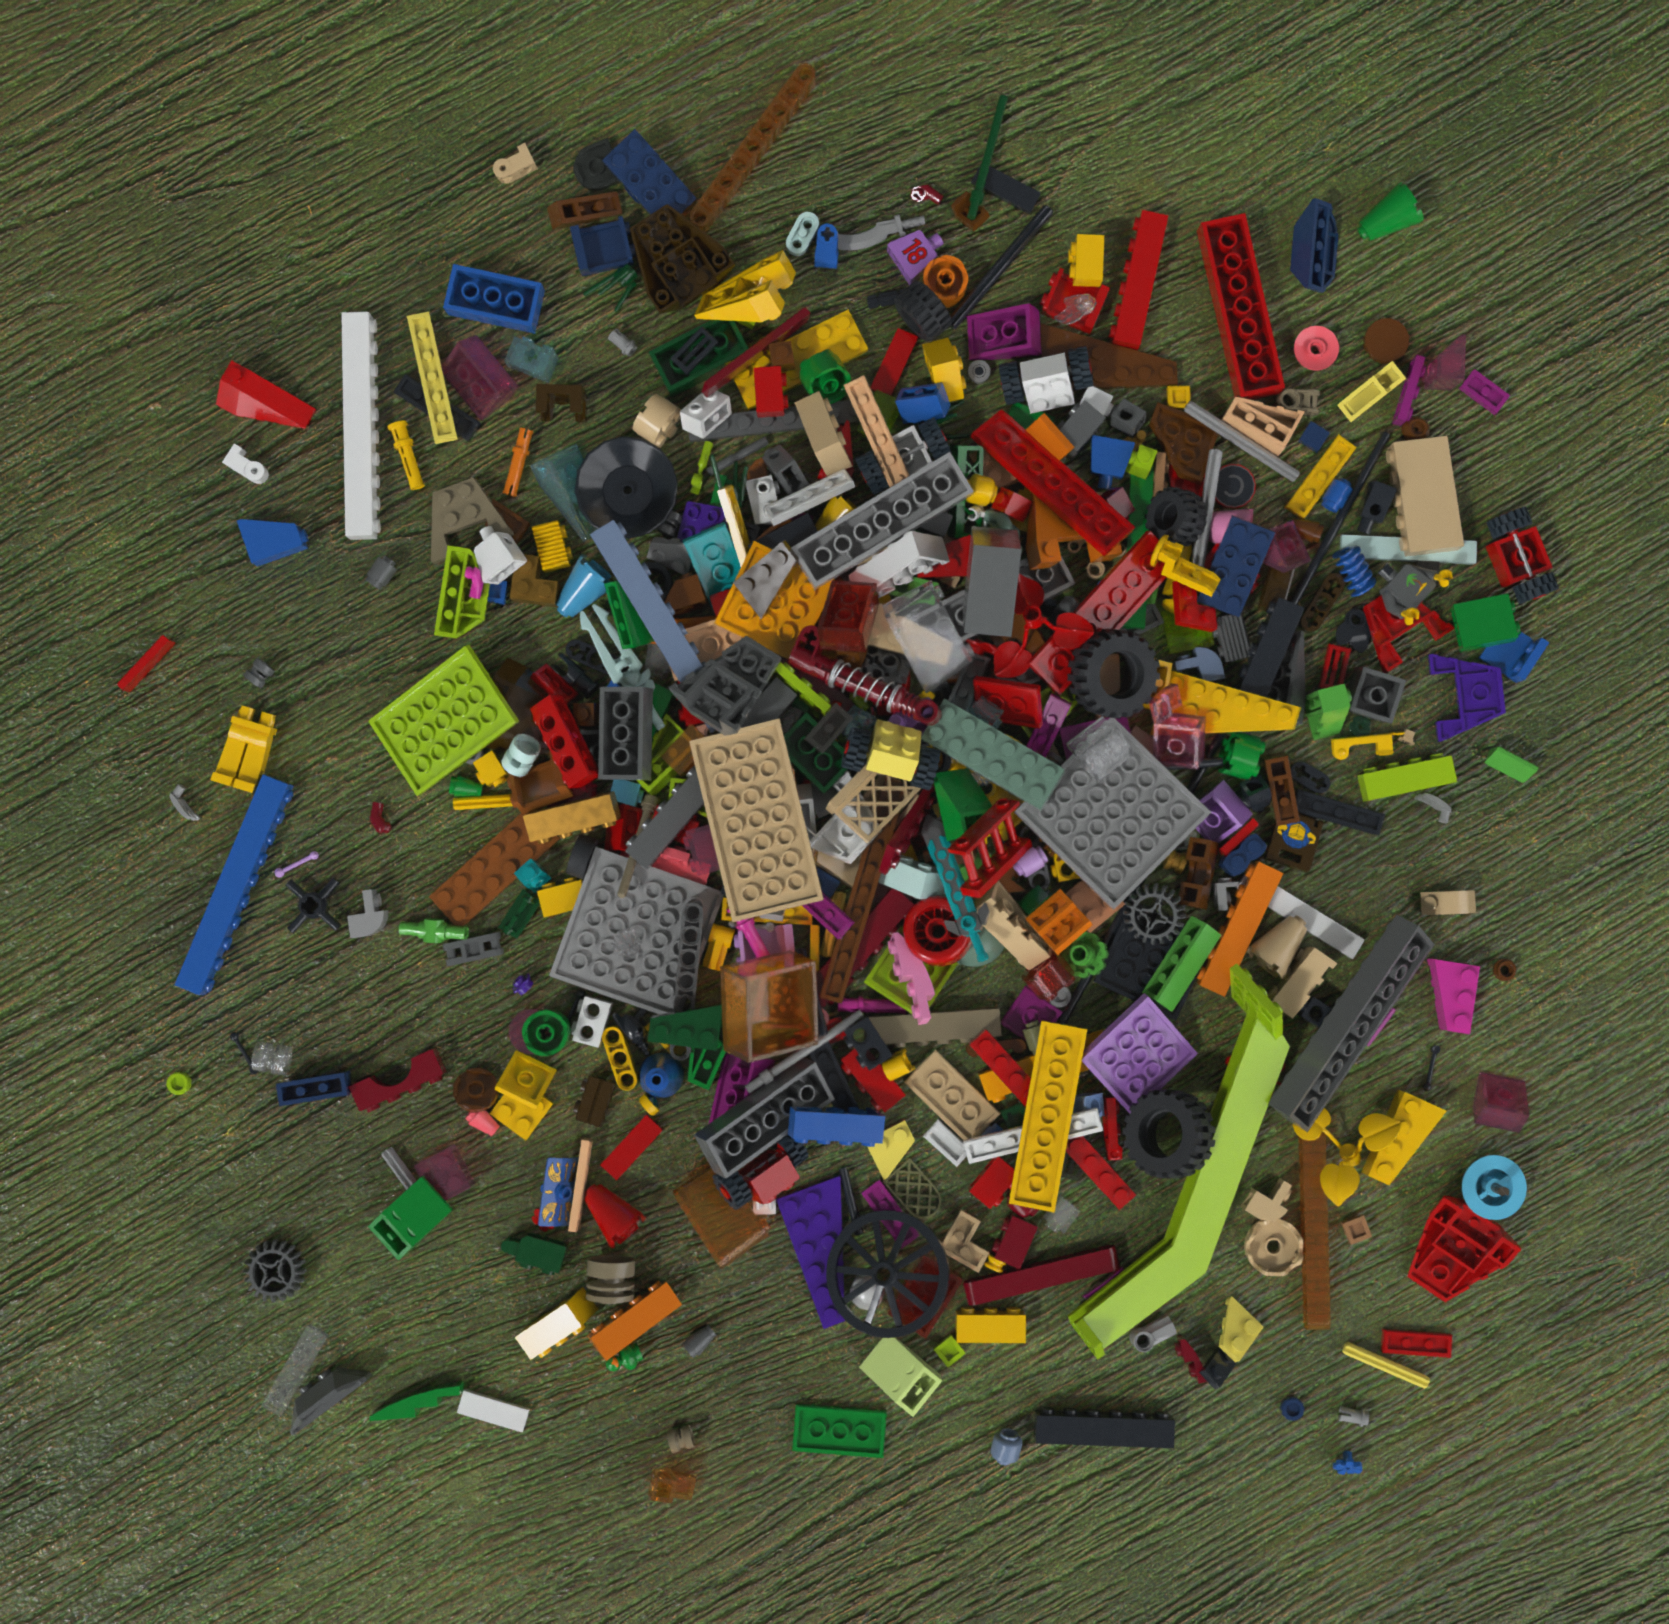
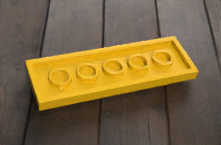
M849 309L785 340H791L795 370L782 372L786 373L787 386L783 387V393L802 384L800 381V364L803 360L809 359L817 353L829 349L840 358L842 363H846L868 352V347ZM767 352L733 378L748 410L756 407L754 368L772 366L770 352Z

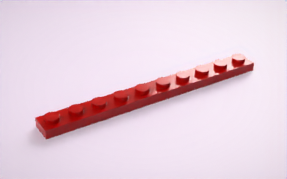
M985 1028L968 1044L1026 1107L1031 1078ZM1084 1136L1068 1139L1066 1152L1119 1210L1136 1196L1135 1192Z

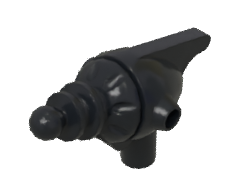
M639 1008L634 1016L625 1014L623 1017L619 1016L618 1013H613L612 1016L625 1039L632 1044H636L635 1047L639 1048V1051H643L645 1056L650 1055L651 1051L648 1049V1040L644 1039L646 1037V1022L642 1020L648 1011Z

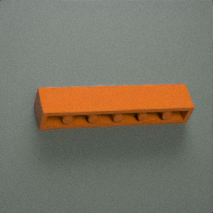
M1259 861L1249 864L1245 872V876H1247L1245 884L1239 885L1235 893L1237 897L1234 905L1229 906L1225 917H1227L1224 926L1220 925L1217 930L1221 937L1208 955L1205 967H1201L1196 977L1198 979L1197 984L1225 997L1231 985L1230 968L1236 963L1240 966L1284 873Z

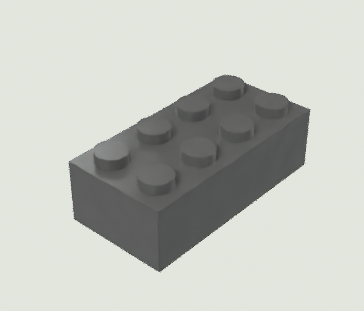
M600 687L598 779L651 780L652 688Z

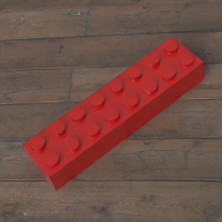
M1242 213L1201 222L1197 229V236L1234 398L1240 397L1255 400L1278 395L1283 391L1285 385L1246 214Z

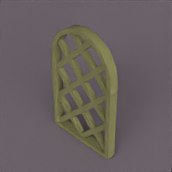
M910 1157L896 1168L887 1179L882 1181L906 1210L916 1218H930L940 1209L941 1196L939 1191ZM908 1163V1170H900ZM911 1163L918 1171H910ZM896 1173V1181H888ZM899 1173H907V1182L898 1181ZM910 1174H919L918 1182H910ZM921 1175L928 1183H921ZM887 1183L895 1184V1192ZM898 1184L907 1185L906 1193L898 1192ZM909 1185H918L917 1194L909 1193ZM929 1186V1194H920V1187ZM932 1187L938 1195H931ZM899 1196H906V1203ZM909 1196L917 1197V1205L908 1204ZM920 1197H928V1206L919 1205ZM931 1198H939L938 1206H931ZM909 1208H916V1214ZM919 1208L928 1209L927 1215L920 1216ZM930 1209H936L933 1213L930 1214Z

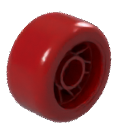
M930 896L927 899L920 900L913 905L904 920L903 935L908 949L923 963L931 966L940 967L956 963L966 955L972 944L970 936H958L947 930L944 921L956 922L957 920H955L948 899L945 896ZM938 927L945 928V934L941 938L934 936V931Z

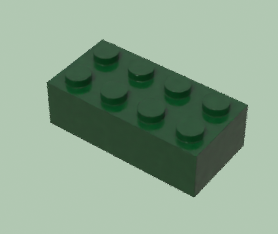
M710 320L649 351V355L670 397L673 398L708 380L749 348L734 321ZM703 326L719 344L687 376L670 358ZM703 334L678 360L681 362L702 341L705 335ZM709 340L685 366L687 367L711 341Z

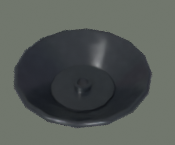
M621 436L603 441L587 453L577 470L574 491L579 510L592 527L599 529L612 520L616 524L621 522L627 532L624 537L631 539L651 533L666 521L676 504L678 481L673 464L661 448L643 438ZM626 487L632 488L630 494L624 493Z

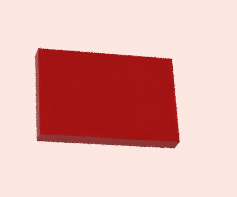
M976 676L973 679L975 709L978 719L1041 728L1043 720L1040 685Z

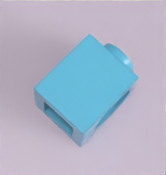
M613 780L610 791L615 792L617 802L637 807L638 803L641 804L645 794L640 784L627 780Z

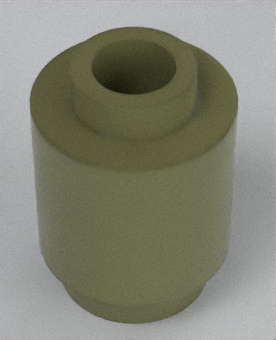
M1038 1020L1026 1023V1028L1022 1030L1029 1050L1033 1052V1055L1036 1053L1041 1025Z

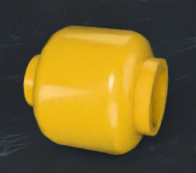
M974 474L969 480L967 479L974 491L966 499L967 502L982 507L994 502L998 487L992 478Z

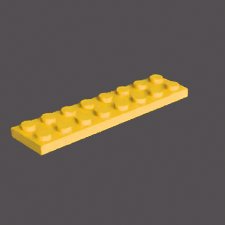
M1041 1020L1009 1204L1055 1213L1085 1046L1086 1028Z

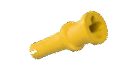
M406 420L391 423L387 427L392 432L395 441L393 446L399 451L410 489H421L425 485L413 453L412 446L414 442L408 434L406 427L408 423Z

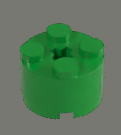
M826 349L801 362L800 381L809 396L819 391L823 399L828 398L830 404H833L846 395L844 385L851 382V376L840 358L831 350Z
M1243 732L1227 733L1231 734L1229 740H1223L1218 757L1223 758L1222 769H1218L1219 773L1248 780L1251 776L1256 777L1260 769L1258 764L1259 757L1265 750V742L1261 741L1259 736L1252 734L1248 735Z
M543 1009L533 1013L526 1019L522 1028V1037L526 1047L538 1056H550L560 1052L570 1041L571 1023L564 1014L554 1009ZM549 1027V1032L552 1033V1035L545 1038V1033L542 1031V1029H546Z

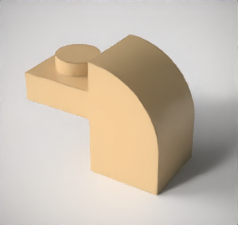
M1475 890L1420 892L1422 915L1476 913Z
M1279 1178L1268 1197L1251 1188L1241 1208L1258 1219L1264 1221L1277 1220L1288 1211L1281 1206L1282 1201L1286 1202L1289 1198L1292 1185Z

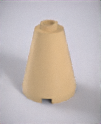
M1297 915L1294 917L1288 916L1251 944L1246 953L1251 959L1255 956L1258 961L1257 964L1269 974L1283 979L1307 932L1306 922Z

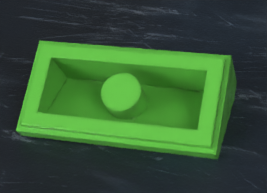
M1500 746L1491 748L1484 761L1485 764L1521 783L1526 782L1538 770V766Z

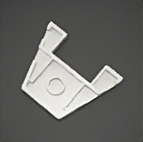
M846 771L832 785L837 791H840L852 779L849 772ZM859 793L860 802H865L863 796ZM846 806L842 810L848 817H857L856 806ZM860 806L861 817H873L868 806ZM836 814L817 834L806 826L812 849L849 864L872 842L871 840L867 844ZM861 822V829L868 836L874 831L873 822Z

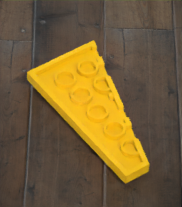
M1171 671L1165 708L1157 710L1150 735L1295 730L1301 707Z

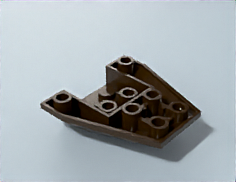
M668 204L630 228L647 295L659 314L681 310L705 293L719 286L735 266V263L720 243Z
M509 658L505 660L492 680L519 722L486 747L507 751L517 734H528L539 742L541 746L539 754L550 755V749L544 743L543 735L535 724L530 711L531 707L546 698L548 694L530 678L534 673L530 668ZM567 704V706H568V708H569V710H570V712H571V714H572V716H573V709Z

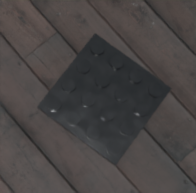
M1154 910L1153 912H1149V913H1152V914H1151V917H1152V918H1151L1150 923L1153 922V919H1154L1157 915L1161 916V915L1158 914V912L1155 911V910ZM1136 911L1138 921L1142 926L1146 927L1147 919L1140 915L1139 911ZM1124 915L1108 948L1109 956L1104 959L1106 967L1101 970L1099 975H1095L1093 982L1136 1001L1143 995V990L1179 934L1172 933L1173 940L1171 941L1164 936V944L1159 942V938H1156L1155 945L1151 944V938H1147V941L1143 943V935L1140 934L1138 938L1134 937L1136 929L1131 932L1128 931V927L1132 923L1126 924L1124 920L1130 916ZM1157 923L1152 930H1162L1168 927L1170 923ZM1183 926V927H1177V928L1180 930V933H1181L1182 929L1184 928V926ZM1198 973L1173 1012L1153 1001L1166 1017L1177 1020Z

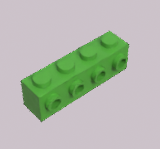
M1191 916L1142 993H1145L1157 1004L1173 1012L1221 937V934L1207 923Z

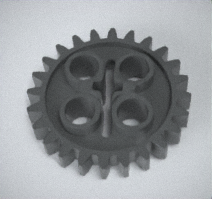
M868 646L861 670L865 674L872 672L873 677L877 679L883 677L887 683L894 682L895 685H902L907 683L910 661H907L908 656Z

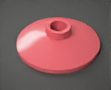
M1310 326L1299 333L1294 342V354L1297 361L1309 370L1319 371L1328 368L1334 363L1339 353V343L1332 331L1323 326ZM1311 347H1316L1318 349V353H1312Z

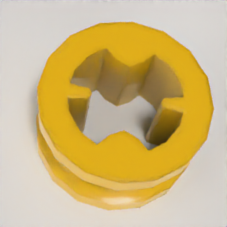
M992 1254L988 1255V1261L984 1263V1266L999 1273H1003L1002 1267L1006 1265V1263L995 1259Z

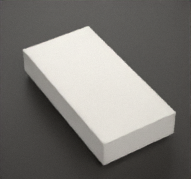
M939 1119L924 1133L923 1137L956 1167L967 1156L963 1141Z

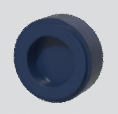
M1287 1396L1280 1403V1411L1286 1419L1296 1421L1303 1416L1304 1405L1297 1397Z

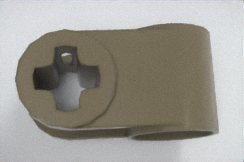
M1286 389L1275 399L1274 405L1275 407L1282 406L1284 409L1296 412L1298 410L1305 411L1303 416L1319 415L1317 398L1320 396V391L1314 389ZM1283 397L1290 399L1291 406L1283 402Z

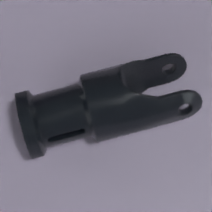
M560 652L558 655L566 662L568 673L555 664H551L550 667L572 687L575 686L584 693L586 699L590 698L596 692L600 683L591 680L578 664Z

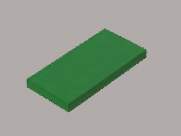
M796 1403L792 1451L883 1458L887 1410Z

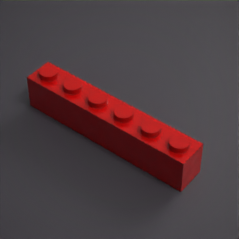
M1142 210L1139 217L1135 216L1132 230L1136 231L1135 238H1130L1128 252H1131L1130 260L1126 259L1123 269L1126 279L1125 282L1121 281L1118 295H1122L1121 302L1116 303L1113 315L1117 317L1116 325H1111L1109 338H1112V344L1137 351L1141 345L1169 215Z

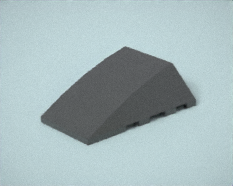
M745 636L721 652L722 656L716 660L711 659L704 663L705 667L696 673L692 671L686 675L685 680L678 685L674 683L669 687V690L693 716L724 736L738 733L781 661L779 655L748 636Z

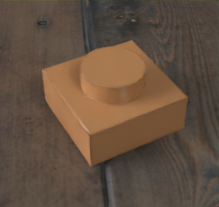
M1363 1214L1341 1222L1350 1245L1372 1237Z

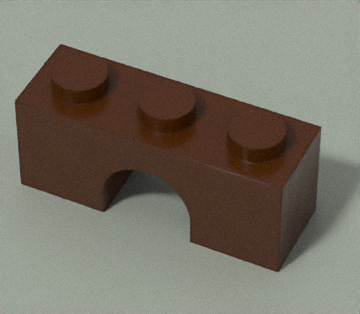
M1190 837L1186 859L1189 861V873L1186 881H1181L1179 896L1182 899L1177 904H1185L1187 907L1207 910L1219 843L1212 840Z

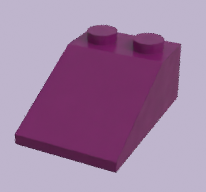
M1030 303L967 316L969 360L1019 359L1042 354L1039 310Z

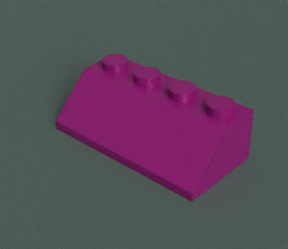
M728 1048L722 1061L709 1124L750 1094L745 1085L759 1077V1073L763 1070H769L774 1067L775 1060Z

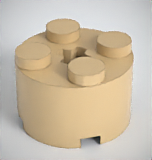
M656 393L645 403L647 408L643 413L639 412L632 429L648 442L661 448L666 438H672L676 433L678 427L675 424L681 419L680 411L682 409Z

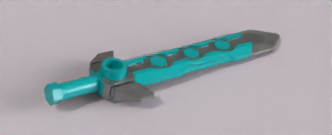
M927 814L922 828V835L942 881L944 892L955 920H957L956 922L945 920V926L948 931L958 936H970L978 962L986 961L989 956L985 952L978 933L982 931L983 925L986 926L990 912L988 906L984 903L977 911L972 897L962 895L960 886L965 881L954 854L948 852L951 843L946 839L943 823Z

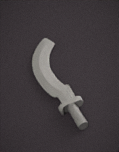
M898 214L894 215V219L877 222L874 228L859 234L845 235L838 233V250L851 251L868 248L887 239V235L899 232L900 237L906 236L903 229L925 225L924 215L901 221ZM827 229L826 233H822V236L826 238V241H829V238L833 237L834 234L831 233L830 229Z

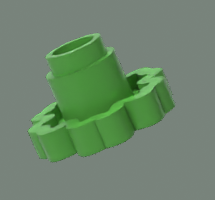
M1084 932L1062 953L1064 966L1071 968L1072 975L1081 978H1088L1090 974L1099 975L1101 970L1106 967L1104 959L1109 956L1106 943L1099 942L1097 934Z

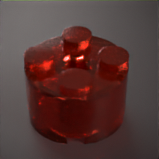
M1053 950L1050 958L1031 970L1026 968L1027 975L1022 974L1021 976L1039 1000L1045 999L1047 1002L1055 999L1060 989L1070 986L1075 981L1073 976L1074 970L1061 954L1057 955Z

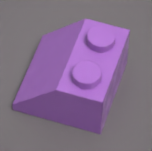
M1222 780L1198 799L1211 813L1195 829L1204 839L1219 843L1243 826L1253 813L1229 785Z

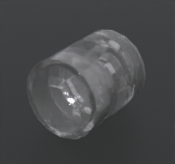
M258 1041L252 1056V1069L267 1072L270 1069L273 1074L286 1075L291 1065L292 1047L277 1044L274 1047L272 1043Z

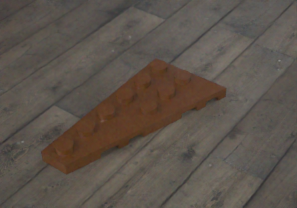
M1040 323L1041 358L1065 353L1067 365L1070 366L1068 349L1086 346L1091 362L1093 387L1097 389L1177 386L1178 384L1176 361ZM1070 375L1072 389L1075 390L1073 376Z

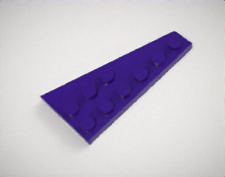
M840 1175L776 1198L823 1329L845 1321L831 1300L826 1279L828 1256L833 1243L842 1231ZM843 1250L838 1261V1266H843ZM837 1273L839 1289L842 1297H844V1274Z

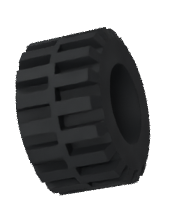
M915 280L894 299L895 307L903 321L918 337L926 342H932L952 324L950 314L942 301L928 286Z
M1175 487L1163 488V491L1159 490L1156 493V497L1153 496L1151 498V504L1147 505L1146 509L1148 512L1145 514V519L1147 520L1145 527L1158 540L1166 534L1169 535L1168 541L1172 543L1177 542L1188 547L1192 545V542H1196L1198 535H1202L1204 531L1202 527L1206 525L1204 519L1207 516V511L1204 510L1206 507L1205 503L1201 502L1202 498L1194 492ZM1176 512H1177V518H1176V521H1175V523H1174V517H1175V514H1176Z

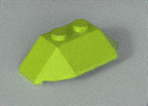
M447 546L434 632L435 636L458 639L485 621L490 583H483L480 599L469 597L472 579L465 578L466 567H477L479 569L475 554L469 548Z

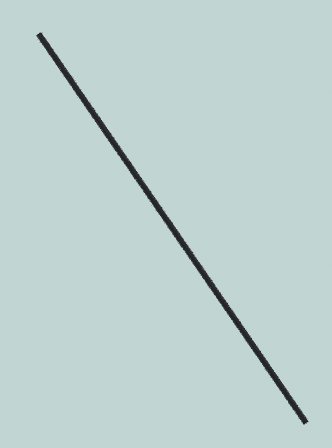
M1382 432L1352 486L1353 492L1343 508L1337 513L1289 602L1298 605L1388 442L1390 434L1387 432ZM1216 733L1203 758L1214 757L1227 733ZM1208 767L1196 769L1186 787L1192 794H1194ZM1147 877L1131 893L1138 895L1136 889L1138 887L1142 888ZM1130 894L1125 898L1124 903L1131 901ZM1126 905L1119 909L1102 942L1106 943L1107 950L1124 917L1123 911L1128 908ZM1092 974L1088 978H1081L1057 1023L1067 1024L1092 979Z

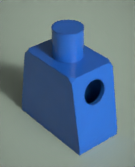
M1092 435L1090 474L1099 476L1098 489L1108 490L1111 488L1113 478L1120 480L1123 478L1135 442Z

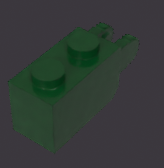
M529 1232L521 1239L512 1237L504 1239L500 1248L503 1252L516 1256L515 1261L519 1262L523 1268L533 1269V1267L542 1269L541 1272L545 1274L555 1275V1273L559 1274L562 1270L569 1243Z

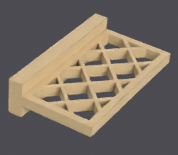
M865 765L829 801L825 809L832 815L835 813L868 844L922 788L907 786V780H903V786H891V777L888 775L887 786H875V777L884 774L866 770ZM862 790L871 791L872 802H860L859 793ZM875 791H887L888 802H876ZM891 791H903L904 800L902 802H892ZM846 806H856L857 817H848L842 810ZM860 806H872L873 817H861ZM876 806H888L889 815L887 817H877ZM861 822H873L874 831L869 836L861 829Z

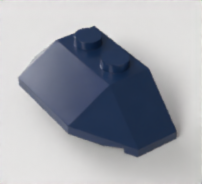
M1314 198L1294 225L1290 271L1304 288L1323 293L1335 278L1338 229L1332 214V204Z

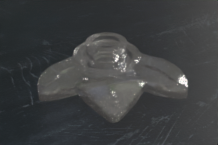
M1078 294L1064 299L1067 309L1056 315L1054 319L1060 323H1066V325L1073 324L1084 315L1091 313L1097 302L1090 294Z

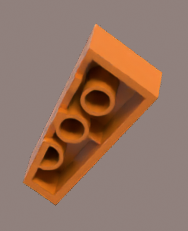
M658 1280L648 1288V1293L643 1296L639 1294L634 1300L629 1302L630 1305L623 1310L620 1308L610 1316L611 1318L605 1323L601 1322L591 1330V1333L587 1336L604 1360H609L682 1305L667 1282L663 1281L660 1283Z

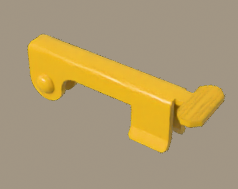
M1395 731L1391 733L1331 739L1332 755L1336 759L1344 760L1348 757L1349 748L1352 745L1375 743L1376 755H1392L1394 753L1392 735H1404L1405 732Z

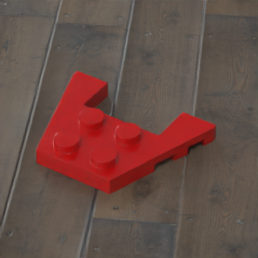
M1382 595L1363 607L1381 670L1385 674L1403 663L1391 644V641L1421 622L1424 623L1435 641L1455 628L1450 623H1445L1439 618L1440 615L1436 611H1431L1422 602L1416 608L1419 610V619L1413 618V624L1411 625L1405 624V618L1401 620L1399 617L1386 611Z

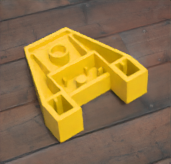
M781 250L762 259L705 293L694 316L696 319L747 322L775 320L782 314L785 304L777 289L781 288V290L790 287L793 284L796 271L785 252Z

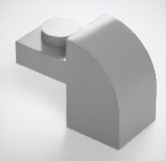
M376 889L362 891L365 913L347 916L350 938L375 935L386 925L389 913L388 910L379 911L382 902L381 896L377 893Z

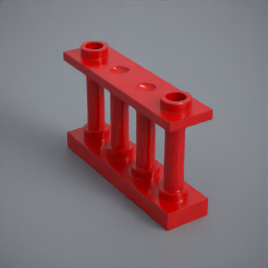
M1000 798L948 848L949 853L962 855L969 876L968 880L960 886L962 895L981 898L1033 847L1031 839L1017 836L1011 813L1020 805L1019 801ZM1002 822H1004L1008 835V840L1004 844L998 830V826ZM989 834L995 848V853L991 857L984 840ZM976 847L982 862L978 870H976L971 854Z

